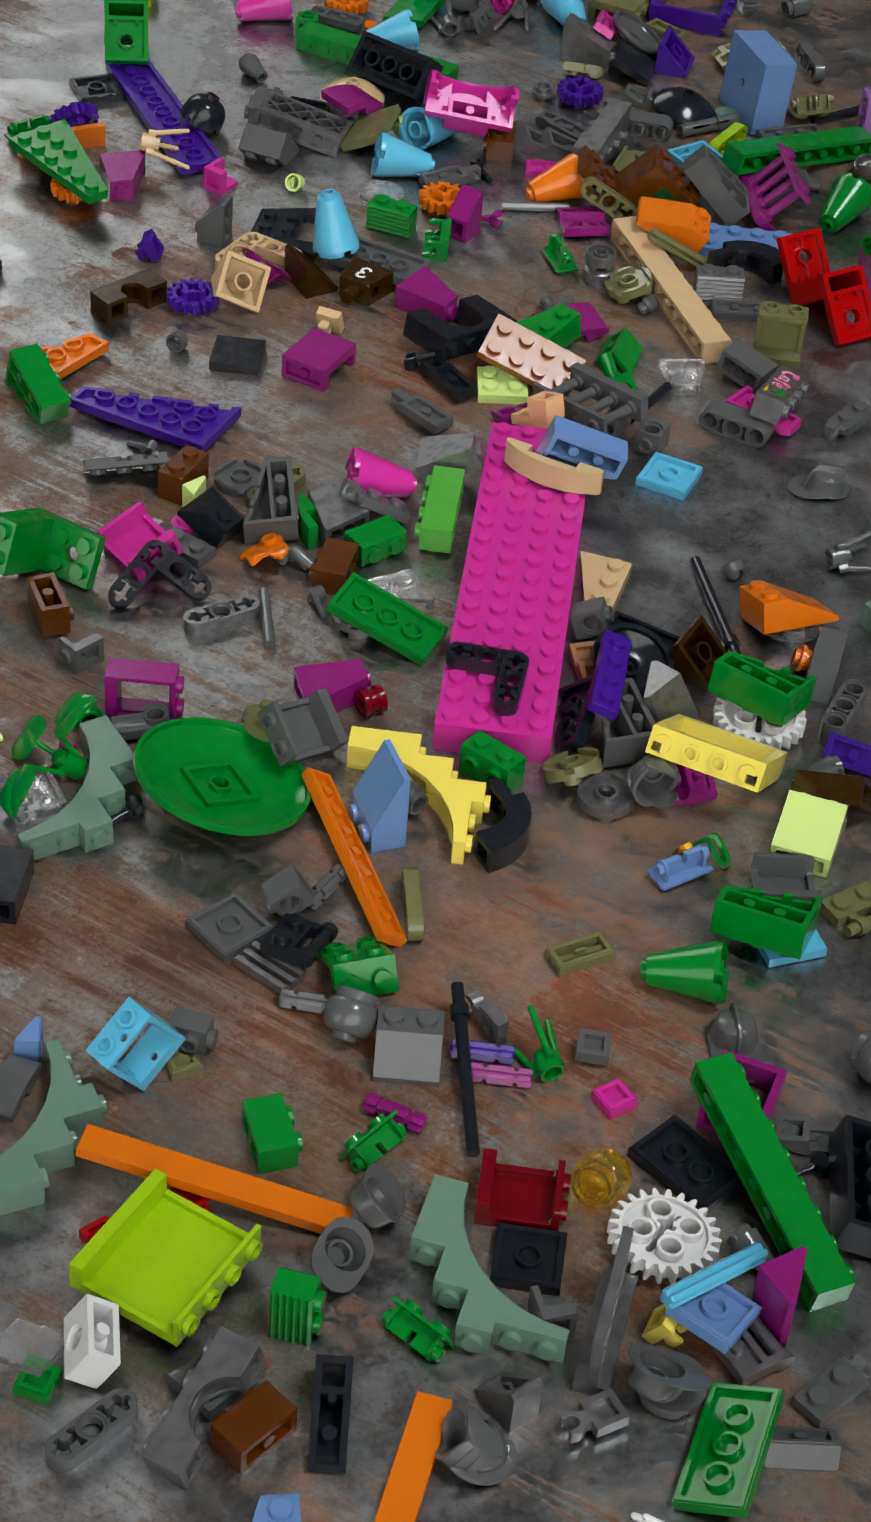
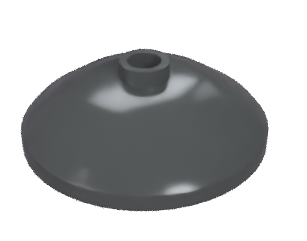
M622 9L616 10L613 14V23L619 37L646 55H657L658 45L661 41L658 34L634 14Z

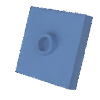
M723 1283L674 1309L666 1308L664 1314L726 1355L759 1316L762 1307L726 1283Z

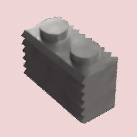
M713 264L697 265L693 290L702 301H711V299L741 301L745 283L744 269L735 265L719 267Z

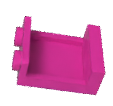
M137 502L97 531L98 534L106 537L104 550L124 569H126L145 544L151 540H160L177 554L183 553L177 535L171 529L165 531L147 514L141 502ZM159 548L155 550L149 549L151 552L150 556L144 563L149 566L155 557L162 558L159 555L161 551ZM136 567L130 571V574L138 582L143 581L146 577V573L142 568Z

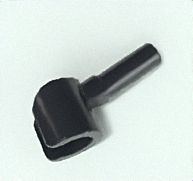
M477 158V162L470 160V166L478 164L481 168V176L488 183H492L493 179L483 169V160Z
M434 351L422 355L408 352L404 360L405 370L414 371L418 369V362L436 358L437 352Z
M134 794L126 798V808L111 817L113 825L129 816L133 819H139L143 816V802L139 795Z
M824 1152L816 1153L809 1164L796 1170L797 1175L803 1177L816 1171L823 1178L829 1175V1156Z

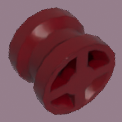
M380 684L372 685L369 690L362 688L355 691L356 708L362 717L371 716L375 711L379 713L387 711L388 699Z

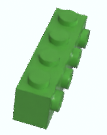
M434 465L432 475H427L422 506H420L418 522H416L415 538H419L420 550L451 553L464 491L465 469Z

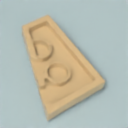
M580 551L579 560L581 565L583 601L604 596L607 606H611L614 611L631 573L632 563Z

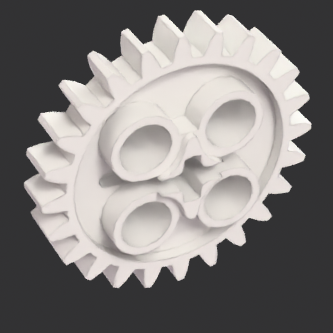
M716 698L712 717H714L713 725H716L718 728L780 750L781 746L789 750L791 743L798 744L799 738L803 737L807 721L805 718L806 711L804 710L782 727L770 724L761 717L760 733H757L755 731L756 714L747 712L742 707L721 698Z
M653 1188L651 1195H647L644 1190L640 1189L638 1198L629 1193L627 1194L626 1202L619 1200L617 1208L612 1209L606 1230L609 1233L607 1243L613 1245L611 1253L616 1255L623 1226L634 1228L628 1263L631 1264L630 1273L641 1270L643 1271V1280L653 1275L656 1277L657 1284H661L663 1277L668 1278L669 1282L674 1284L678 1277L684 1279L698 1272L701 1268L704 1269L712 1265V1263H716L722 1239L719 1238L720 1228L714 1227L716 1218L706 1217L708 1212L706 1207L695 1208L697 1204L696 1199L688 1203L684 1201V1193L679 1194L675 1198L672 1197L670 1189L666 1190L665 1195H660L656 1188Z

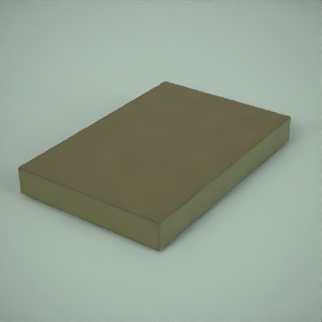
M399 104L376 110L368 115H360L340 146L342 151L348 152L376 144L379 133H388L401 112Z

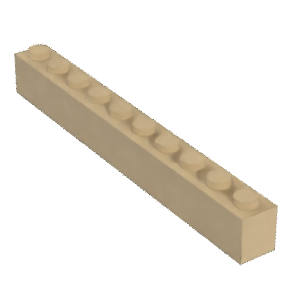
M637 216L613 219L611 241L627 263L635 267V270H642V266L651 271L653 279L652 294L656 298L658 306L700 364L719 362L723 350L732 344L731 338L725 333L720 323L716 321L711 311L707 309L702 299L684 278L683 273L678 270L674 261L669 258L664 249L648 240L647 235L649 232L636 224Z

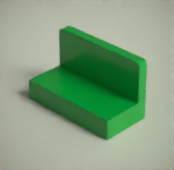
M625 327L607 338L599 354L612 351L614 362L618 364L622 371H631L632 373L643 351V347L628 328ZM597 358V359L595 360V364H596V365L599 367V369L601 370V366H600L599 361H598V358Z

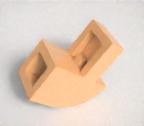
M544 390L527 398L528 407L512 413L511 419L512 424L548 429L555 415L563 418L565 416L563 394Z

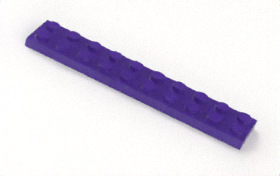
M149 58L148 65L106 64V71L111 73L124 96L148 129L190 130L189 133L156 135V137H160V143L179 147L178 151L162 149L168 157L190 166V169L187 170L174 165L181 175H191L194 172L204 171L206 165L218 158H222L203 131L190 124L191 118L186 115L184 119L181 116L180 111L183 104Z

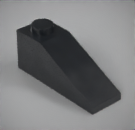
M316 1354L307 1471L346 1474L354 1357Z

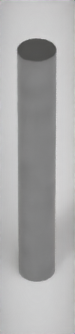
M501 201V210L555 212L556 207H570L569 203Z

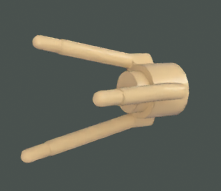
M149 129L148 133L142 132L139 150L145 151L146 155L155 156L189 170V165L156 152L159 148L179 150L178 146L160 143V137H156V135L189 133L190 130Z

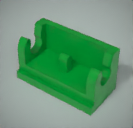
M432 218L428 221V224L437 225L439 229L425 230L422 257L432 261L447 262L452 218Z

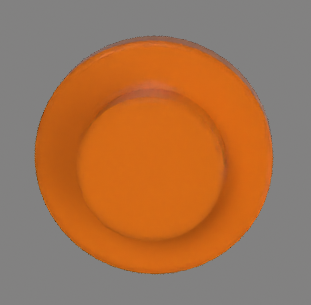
M802 644L800 648H795L790 663L794 664V671H807L810 667L814 651L808 649V646Z

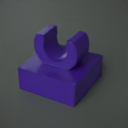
M153 229L145 231L141 242L137 244L138 249L135 250V254L139 260L148 256L151 262L154 263L161 260L164 246Z

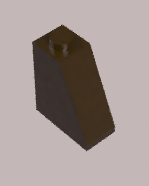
M796 769V776L791 781L790 790L804 792L826 800H834L848 805L847 811L871 815L870 779L864 776Z

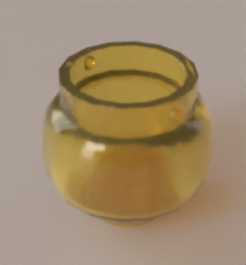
M605 1147L594 1148L579 1158L571 1178V1188L579 1202L587 1207L601 1208L614 1205L628 1193L632 1182V1171L627 1160L614 1149Z

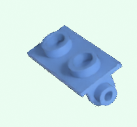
M697 844L694 848L684 851L682 856L677 854L664 860H658L653 868L646 870V873L663 891H666L710 873L714 869L706 861L707 857L710 856L709 848L706 845Z

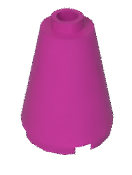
M238 0L237 5L234 6L236 18H241L242 22L289 21L293 19L291 16L292 7L290 0Z
M354 447L351 449L345 466L347 479L358 481L361 488L368 490V488L376 489L386 498H408L410 493L414 494L417 478L413 477L412 471L361 448Z

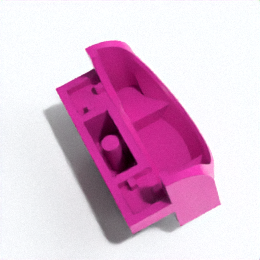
M431 69L425 86L424 115L443 119L442 128L484 137L489 128L510 133L513 127L515 107L519 100V87H491L471 84L449 78L439 71Z

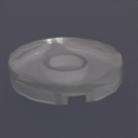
M383 180L365 183L359 190V200L365 207H367L368 202L376 194H385L389 198L396 199V201L404 200L405 196L403 188L398 184Z

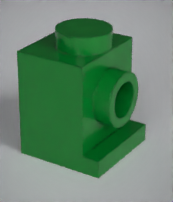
M311 10L299 11L295 19V38H297V30L306 22L313 21L319 23L320 13H314Z

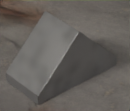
M502 1371L475 1388L474 1391L494 1416L511 1432L539 1414L543 1382L540 1376Z

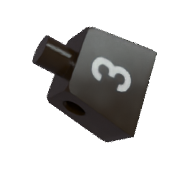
M354 257L340 275L339 294L341 300L346 304L354 301L364 306H370L393 292L394 271Z

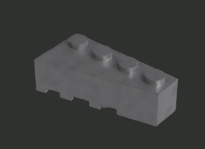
M609 97L604 101L605 108H599L597 119L590 121L587 131H583L572 149V153L579 156V149L586 145L590 150H595L604 164L612 160L625 145H628L631 133L628 130L632 103Z

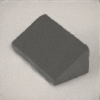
M776 1426L765 1459V1467L773 1469L837 1471L839 1469L841 1445L835 1429Z

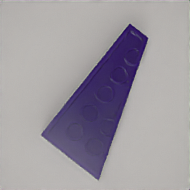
M82 386L71 396V405H69V407L122 425L128 429L136 430L180 447L188 445L204 452L241 417L240 407L232 406L231 410L219 409V404L209 403L208 407L195 406L193 401L160 396H153L151 400L139 398V393L131 392L128 396L115 395L113 390Z

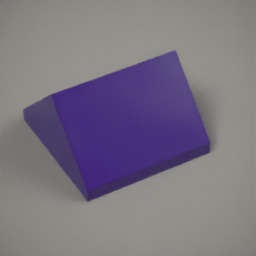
M669 26L658 45L655 73L684 79L687 77L695 57L672 27Z

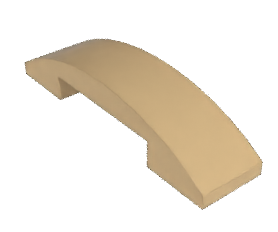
M511 437L506 439L504 461L522 476L541 485L565 492L586 495H600L602 492L604 470L582 462L573 467L532 452L531 444Z

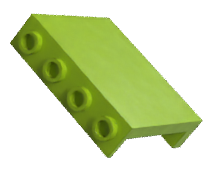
M155 1168L69 1263L70 1286L85 1295L90 1294L119 1304L120 1315L178 1347L186 1336L190 1337L195 1333L200 1324V1319L205 1313L216 1308L222 1293L227 1287H232L237 1283L243 1268L248 1262H254L258 1258L263 1247L261 1242V1225L256 1224L249 1233L167 1189V1174Z

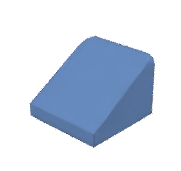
M35 1016L16 1037L13 1043L14 1055L35 1062H41L43 1047L41 1016Z

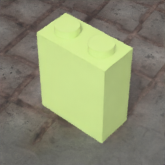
M789 790L771 843L770 853L813 856L815 861L813 875L827 878L844 827L848 805L834 800L815 797L804 792Z

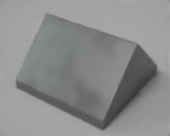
M657 660L651 661L644 700L655 722H660L677 714L697 719L699 714L681 673Z

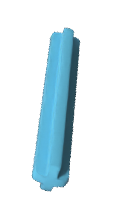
M756 1242L664 1288L662 1295H660V1301L665 1304L667 1309H674L764 1263L765 1257L768 1256V1251L763 1248L761 1243Z

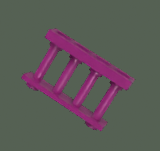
M781 141L777 144L781 153L779 157L755 175H738L739 180L748 188L749 207L754 222L761 229L767 231H774L771 222L773 217L799 197L807 205L811 203L808 195L811 191L801 177L795 161L797 156L790 146L786 148ZM785 164L784 168H782L780 171H778L776 174L770 177L767 181H765L763 184L760 183L772 172H774L780 166ZM789 175L790 178L765 196L764 193ZM794 187V190L792 192H790L788 195H786L784 198H782L780 201H778L776 204L769 208V205L772 202H774L776 199L782 196L789 189Z

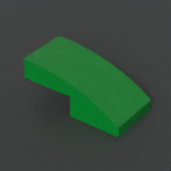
M303 493L299 494L298 531L302 542L309 550L318 547V524L315 522L316 507Z

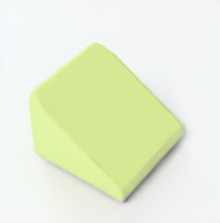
M204 475L182 484L183 507L206 491V477Z

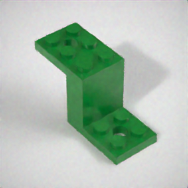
M104 0L105 64L148 65V0Z
M40 507L0 512V575L8 576L44 570L48 573L54 572L57 577L85 590L92 589L106 537ZM72 546L75 547L76 551L78 552V557L76 561L73 560L70 555V549Z

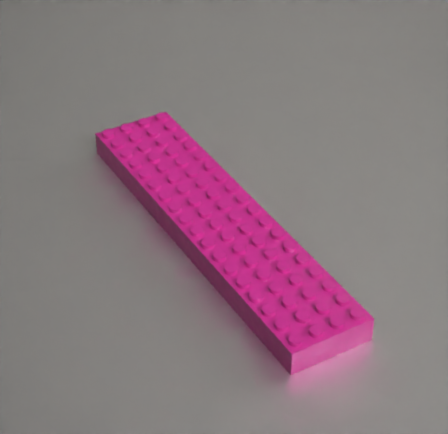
M505 422L491 423L487 456L484 461L450 644L453 642H465L518 651L528 656V674L517 713L511 716H502L494 712L492 704L498 676L451 668L446 663L434 724L432 750L460 753L461 744L481 730L526 756V762L543 764L544 761L550 758L586 494L565 492L536 483L513 470L504 461L506 439L508 437L531 444L532 452L535 453L547 429L510 425ZM481 659L484 662H493L491 659ZM513 665L512 670H517V665ZM504 682L507 685H517L515 682ZM505 696L504 702H508L510 697Z

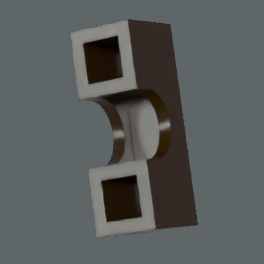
M148 268L91 290V312L109 325L128 317V304L130 303L140 304L147 309L167 302V280Z

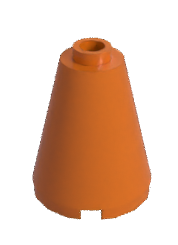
M575 153L568 154L526 184L527 188L524 189L527 200L529 202H556L584 198L580 189L583 178L578 174V156ZM587 185V192H589L590 186Z

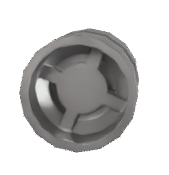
M602 243L592 244L587 247L586 265L583 274L584 283L595 288H605V280L609 281V275L614 272L617 253L615 248Z

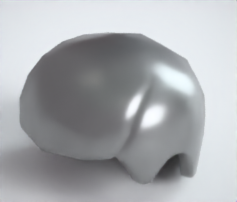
M862 154L853 161L854 173L864 180H871V154Z

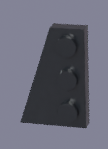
M594 674L559 689L558 696L562 698V703L558 705L557 711L561 715V721L557 725L556 750L560 753L567 750L568 753L576 751L577 748L584 747L587 743V735L595 718V713L587 710Z

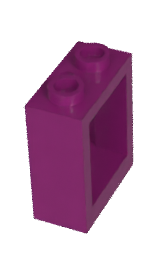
M109 657L104 675L105 715H107L110 721L112 716L143 712L146 706L153 703L167 706L170 720L183 716L184 699L179 698V694H183L184 676H179V664ZM121 681L169 686V702L122 697Z
M724 1049V1051H723L722 1054H726V1053H729V1052H731V1051H728V1050H725V1049ZM732 1052L737 1063L744 1067L746 1080L749 1085L769 1091L763 1111L767 1119L772 1120L783 1092L787 1070ZM700 1104L696 1127L716 1133Z

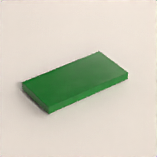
M354 572L326 607L327 612L420 666L424 665L449 629L446 625Z
M712 1382L672 1498L674 1510L748 1518L785 1398L782 1389Z

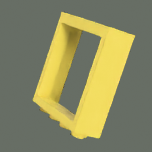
M677 714L655 723L645 750L646 753L757 793L779 780L788 754L786 751L682 714ZM748 775L758 777L755 786L746 783Z

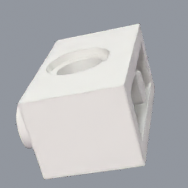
M86 1294L64 1317V1378L97 1389L121 1364L119 1304Z

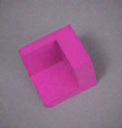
M218 158L206 165L203 172V187L220 195L237 186V180L227 176V171L224 170L225 160L223 158Z

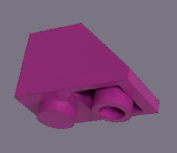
M465 184L461 186L447 216L452 218L450 238L467 243L480 233L483 191Z

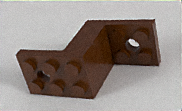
M655 144L616 175L609 165L606 166L601 161L600 156L595 150H590L586 145L579 149L578 174L583 179L590 176L596 177L631 201L636 208L641 196L652 197L664 187L678 202L691 203L701 207L700 191L693 182H690L685 177L683 166L676 164L672 160L670 153L665 148L662 149L658 144ZM606 196L604 198L610 206L615 203L613 196ZM619 205L618 207L620 210H622L623 217H625L631 212V209H629V211L623 210L621 208V205Z

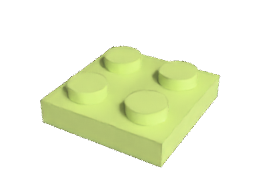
M490 365L485 367L477 366L478 403L515 405L527 403V383L497 367Z

